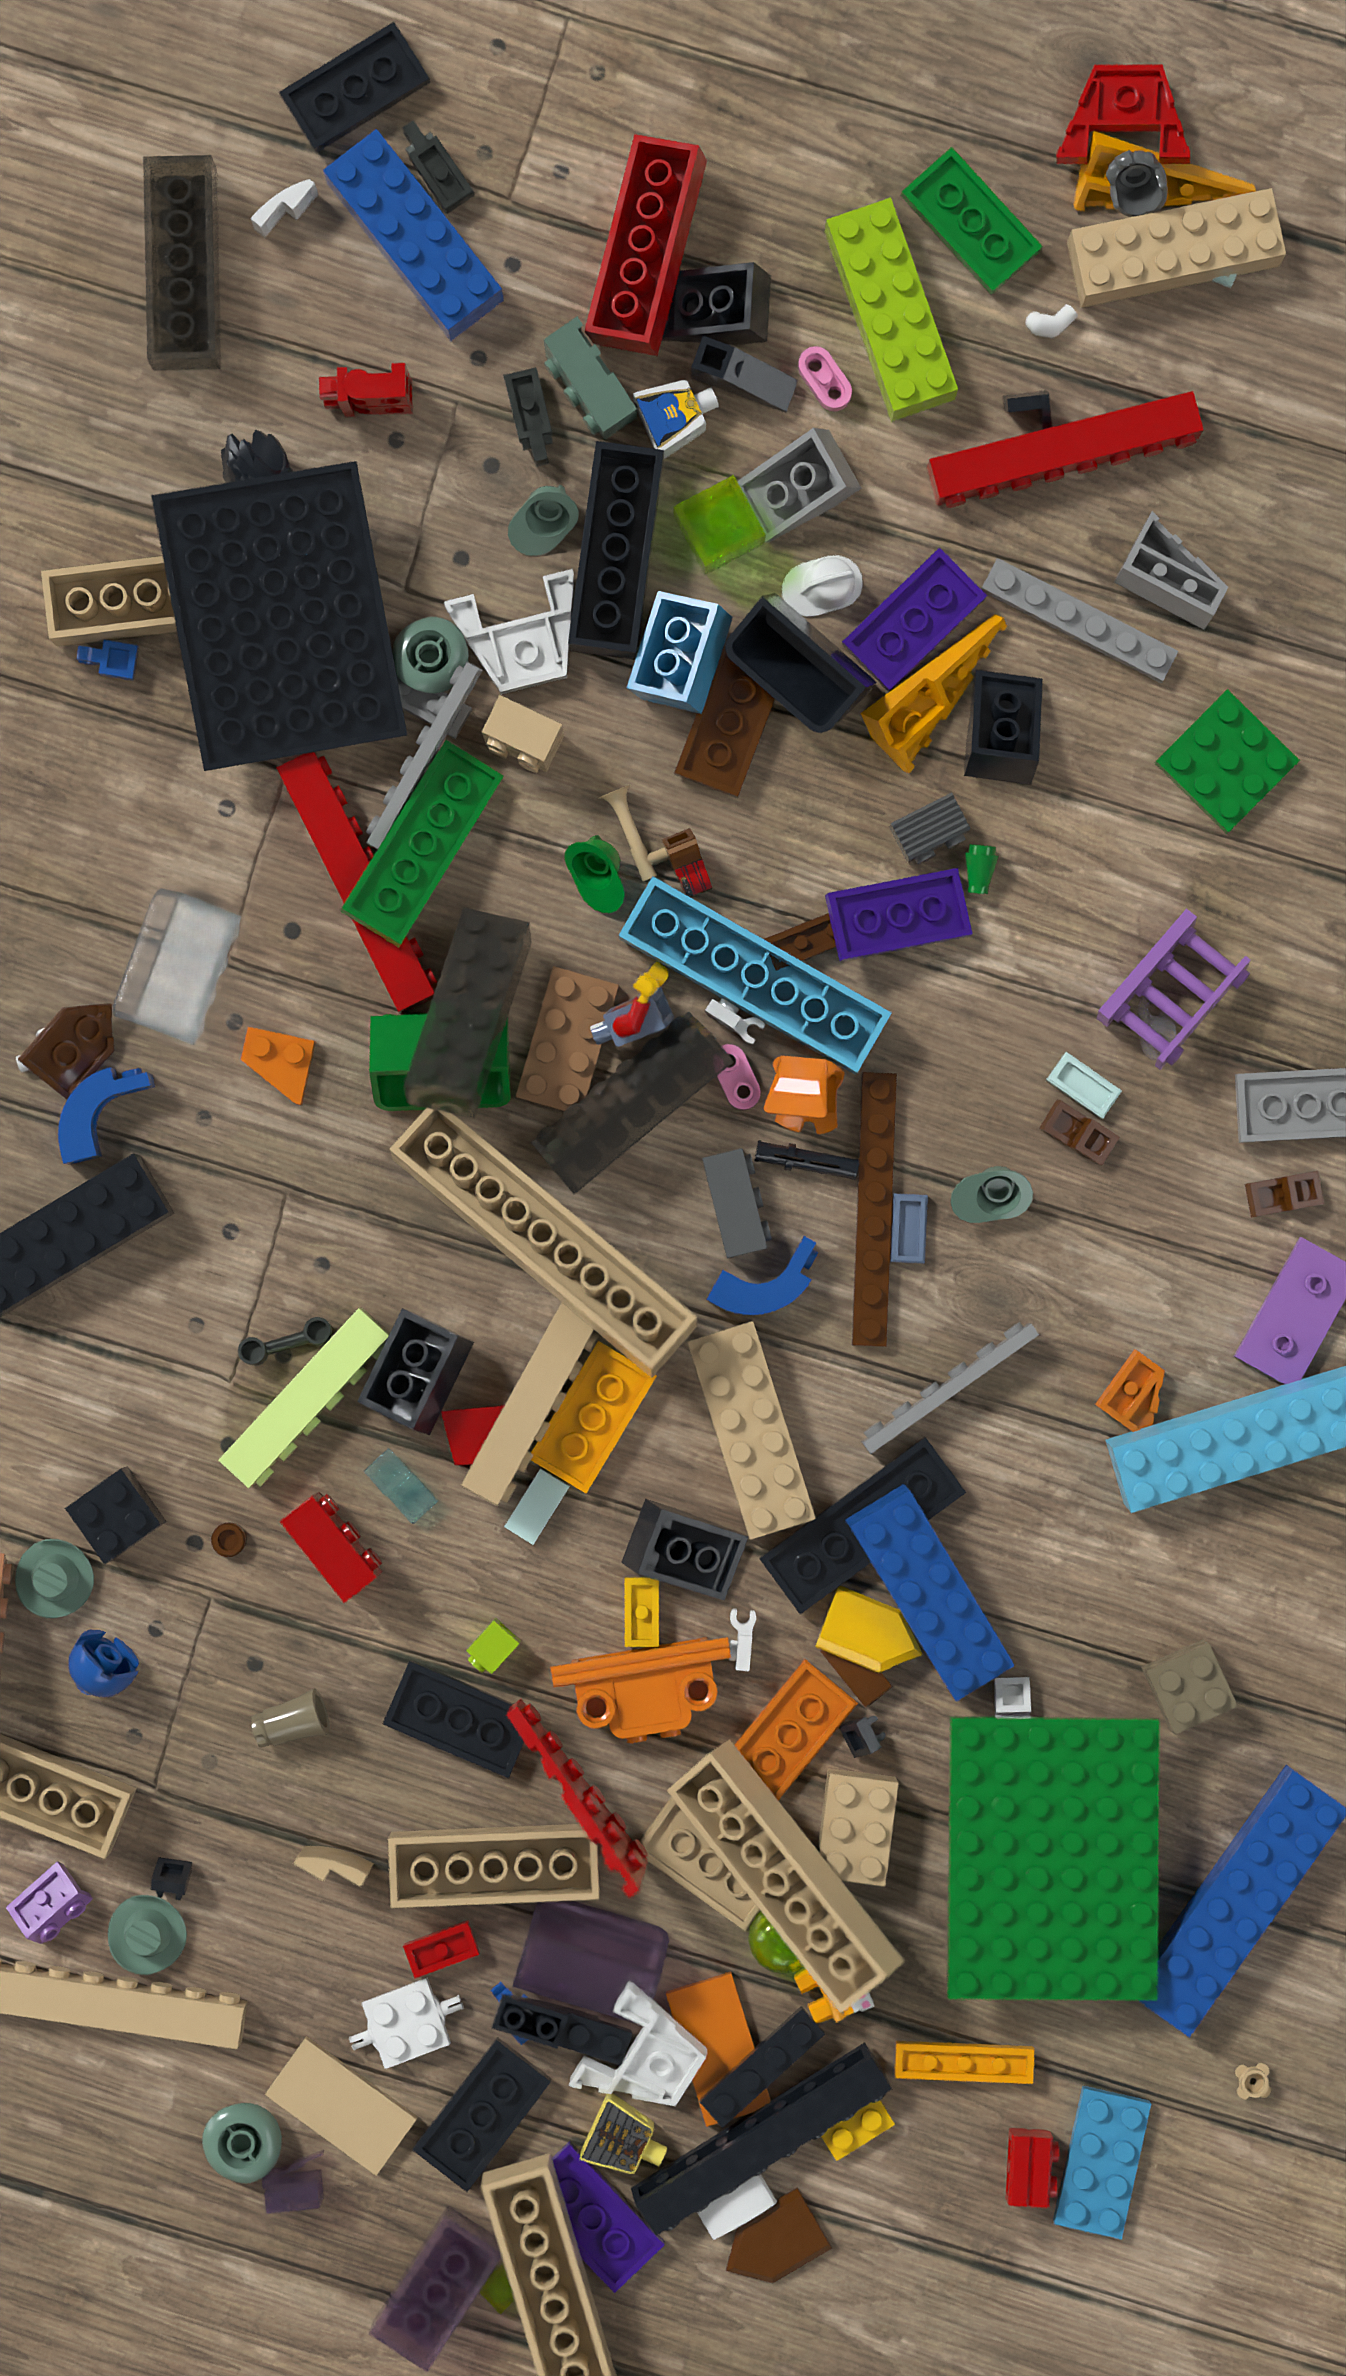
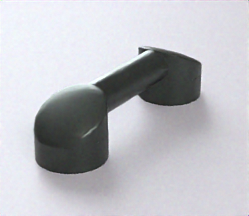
M313 1317L306 1322L304 1331L265 1343L255 1337L244 1339L238 1347V1355L244 1363L258 1366L263 1364L269 1355L307 1343H312L315 1346H324L331 1339L332 1327L326 1319Z

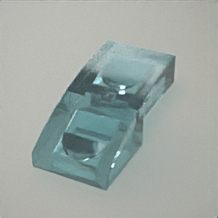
M390 1448L364 1470L365 1474L379 1490L394 1503L412 1524L416 1523L438 1502V1499Z

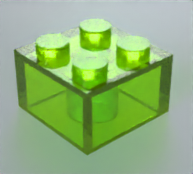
M734 475L673 506V516L704 575L765 544L766 534Z

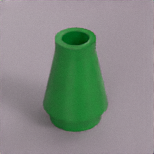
M969 844V852H965L969 893L988 894L989 885L999 855H996V846Z

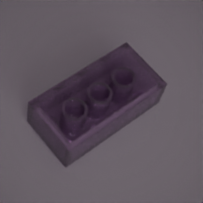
M447 2205L374 2318L369 2335L428 2372L500 2261L502 2254L496 2236Z

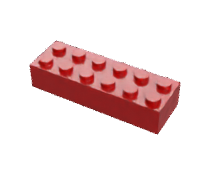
M634 134L584 330L593 344L658 356L707 164V159L699 145Z

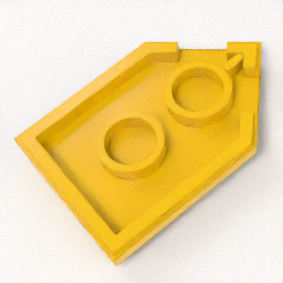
M841 1585L837 1587L815 1645L816 1648L877 1673L923 1655L908 1623L899 1609Z

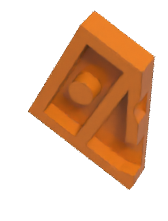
M248 1027L241 1061L295 1104L302 1106L316 1042Z
M1134 1349L1095 1405L1132 1432L1153 1425L1155 1413L1158 1412L1160 1401L1158 1393L1163 1384L1165 1370Z

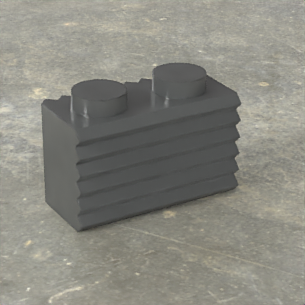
M952 792L892 822L889 826L907 863L916 860L918 865L936 856L935 849L945 844L948 849H951L966 841L964 835L970 830V826Z

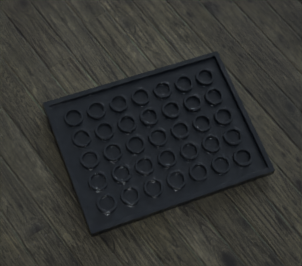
M357 461L151 495L204 772L407 736Z

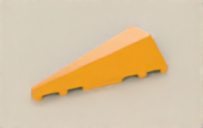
M1093 131L1088 146L1087 164L1080 165L1074 209L1083 211L1085 207L1094 206L1115 209L1110 194V183L1106 177V172L1116 156L1128 150L1132 152L1142 150L1144 152H1151L1159 162V153ZM1191 163L1161 164L1166 173L1168 187L1164 206L1191 205L1192 201H1212L1256 191L1254 184Z
M996 614L992 615L860 713L871 738L904 772L910 773L914 769L915 765L912 764L914 758L922 747L927 748L931 743L932 739L929 736L939 720H946L974 678L971 674L972 670L980 658L986 659L991 652L988 646L997 632L1006 629L1007 624L1004 617Z

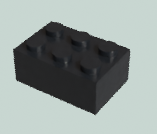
M402 1308L357 1402L414 1431L430 1435L474 1342Z

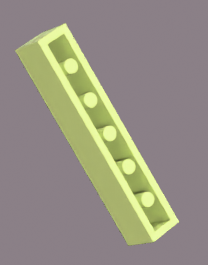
M358 1308L222 1455L219 1461L248 1488L254 1486L255 1483L261 1487L274 1473L270 1467L278 1458L284 1462L298 1447L293 1442L302 1432L308 1436L321 1422L317 1416L325 1408L331 1411L343 1399L344 1395L340 1391L349 1382L354 1386L366 1374L367 1370L363 1366L372 1357L376 1360L378 1359L390 1333L363 1308Z

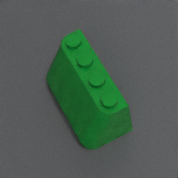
M486 1011L478 1013L453 1012L448 1014L419 1013L416 1015L385 1014L382 1016H370L369 1075L374 1104L386 1111L425 1110L434 1099L447 1109L496 1108L506 1105L511 1099L508 1012Z

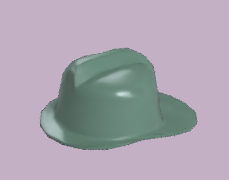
M561 484L558 487H539L531 493L528 500L513 516L508 525V538L511 545L518 552L525 555L539 556L549 553L577 523L579 517L578 507L566 494L565 488Z
M994 1166L982 1173L968 1176L960 1181L951 1194L950 1203L953 1212L961 1220L969 1223L1009 1219L1019 1216L1028 1209L1032 1203L1033 1190L1031 1183L1024 1175L1007 1167Z

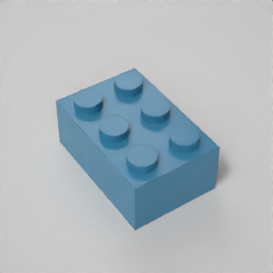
M658 591L626 688L642 700L702 714L733 617L719 604Z

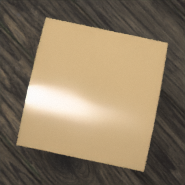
M304 1846L294 1861L295 1865L324 1881L329 1871L333 1870L360 1887L374 1864L351 1852L324 1846Z

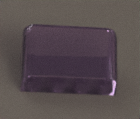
M537 1902L512 1987L636 2023L615 2013V2003L629 1981L654 2000L663 1971L669 1936L659 1926L579 1902Z

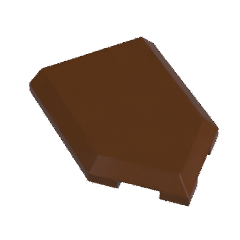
M103 1003L63 1007L17 1060L67 1100L74 1089L82 1081L94 1074L114 1052L112 1004Z
M798 2187L776 2199L775 2205L736 2228L726 2271L775 2283L832 2249L830 2242Z

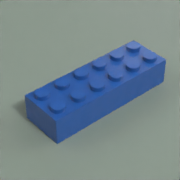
M377 129L323 169L328 186L450 341L504 301L500 285Z
M904 1484L845 1520L956 1702L1015 1666L912 1493Z

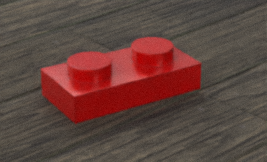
M469 1920L403 1944L414 1979L480 1954Z

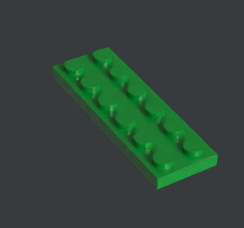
M445 740L340 912L395 946L400 947L504 775L448 740Z

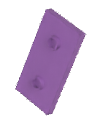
M1299 1237L1234 1357L1284 1385L1301 1380L1346 1299V1262L1308 1240Z

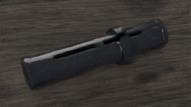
M760 1140L757 1143L754 1162L759 1161L784 1166V1170L787 1171L795 1168L849 1178L851 1180H856L859 1167V1159L796 1148V1144L791 1143L788 1146ZM775 1154H781V1155H786V1156H790V1157L802 1158V1159H804V1160H798V1159H793V1158H789V1157L777 1156V1155H775ZM812 1160V1161L823 1162V1163H828V1164H833V1165H839V1166H838V1167L829 1166V1165H824V1164H819V1163H813V1162H810V1161Z

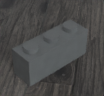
M743 1148L702 1158L726 1258L767 1249L766 1241H770L772 1238L767 1220L760 1221L757 1208L764 1206L759 1187L752 1189L749 1175L755 1174L751 1154L744 1155Z

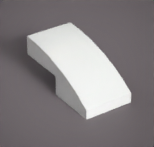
M310 179L299 182L267 201L250 218L254 229L266 237L286 212L297 220L318 195L315 183Z
M1029 1677L995 1678V1717H1030Z
M762 2175L752 2176L739 2184L738 2188L732 2193L723 2194L710 2202L706 2209L698 2212V2215L713 2240L763 2213L775 2205L777 2200Z

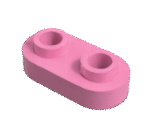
M814 346L804 350L800 355L798 371L802 379L822 407L829 411L844 409L849 404L852 395V387L829 352L824 348ZM812 362H817L821 365V369L813 372L809 369V365ZM837 390L841 396L838 399H831L828 396V392Z
M732 1044L719 1047L713 1055L712 1066L728 1102L739 1110H748L754 1107L760 1098V1087L744 1052L738 1046ZM726 1055H732L736 1059V1064L731 1068L724 1066L722 1062ZM740 1086L748 1087L750 1090L749 1097L745 1099L740 1098L737 1095V1089Z

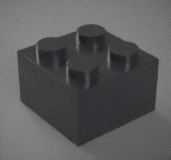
M128 1466L120 1468L65 1508L104 1565L116 1559L167 1522Z

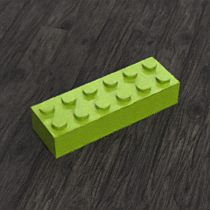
M891 197L826 219L825 235L891 422L955 400L958 387Z

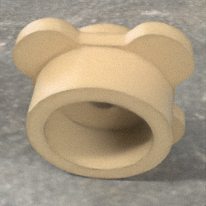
M1258 2063L1253 2067L1241 2064L1236 2068L1235 2075L1239 2079L1237 2094L1240 2098H1266L1270 2095L1271 2087L1267 2078L1269 2068L1266 2064ZM1252 2078L1256 2079L1255 2084L1250 2083Z

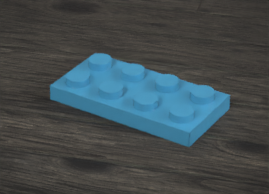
M1082 2085L1053 2217L1055 2225L1122 2240L1150 2113V2100Z

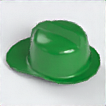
M599 835L592 836L586 842H575L569 845L565 851L564 861L584 902L592 909L601 913H612L618 910L624 903L625 897L623 883L618 874L621 863L618 851L610 843L602 840Z

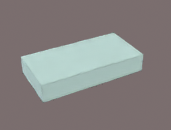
M1068 1052L1064 1053L1046 1079L1051 1085L1100 1119L1104 1118L1122 1092V1090Z
M540 1468L504 1527L534 1545L570 1486Z

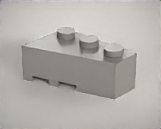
M1152 511L1114 583L1205 629L1220 605L1228 586L1199 557L1195 558L1181 544L1183 541L1176 534L1172 535L1159 522L1160 518Z

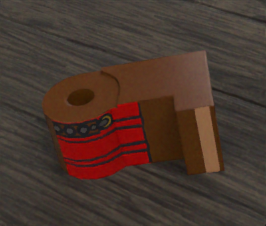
M688 828L661 839L684 894L692 898L711 890L712 885L701 857L696 837L691 829Z

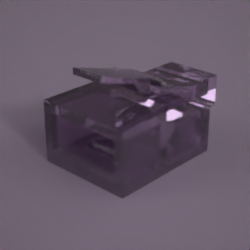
M324 2150L298 2159L288 2166L273 2168L262 2178L263 2189H266L264 2193L266 2214L320 2208L324 2199L321 2169L301 2172L292 2171L302 2168L308 2161L323 2156Z

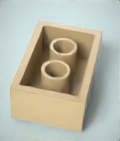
M828 1768L817 1851L841 1881L885 1886L898 1790L896 1777Z

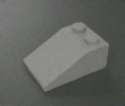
M812 428L733 484L765 543H769L834 508L861 489L831 432L820 428Z

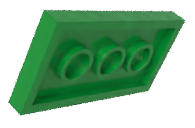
M953 147L948 149L901 191V197L991 295L1043 248L1039 241Z

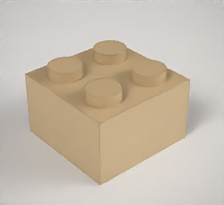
M499 695L482 730V735L486 745L489 746L488 750L505 759L508 754L516 757L520 761V766L537 773L539 769L545 772L548 771L564 737L562 724Z

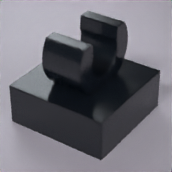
M877 1716L851 1720L839 1727L854 1758L872 1754L882 1748L879 1742L886 1737L885 1732L875 1734L871 1727V1724L878 1720Z
M158 1857L151 1879V1890L156 1891L159 1898L163 1897L164 1892L176 1894V1900L180 1901L186 1893L192 1873V1862Z

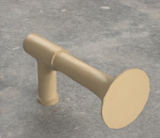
M628 785L603 795L598 799L608 801L614 808L630 845V851L641 878L645 881L652 878V876H657L654 865L669 860L665 848L648 854L629 811L627 791L632 785Z

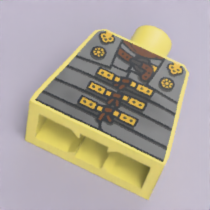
M612 2093L606 2094L581 2149L580 2160L634 2174L641 2159L660 2166L667 2147L650 2139L654 2131V2122Z

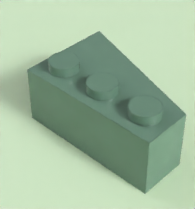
M577 316L543 339L547 359L544 365L554 380L560 377L567 388L563 392L572 406L575 408L579 405L586 416L583 417V421L593 435L599 433L602 439L606 440L637 418V408L614 372L611 373L600 358L601 352L596 344L591 345L582 332L581 327L583 324Z

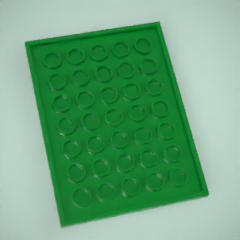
M950 1716L947 1924L948 1999L1157 2000L1160 1720L1158 1718Z

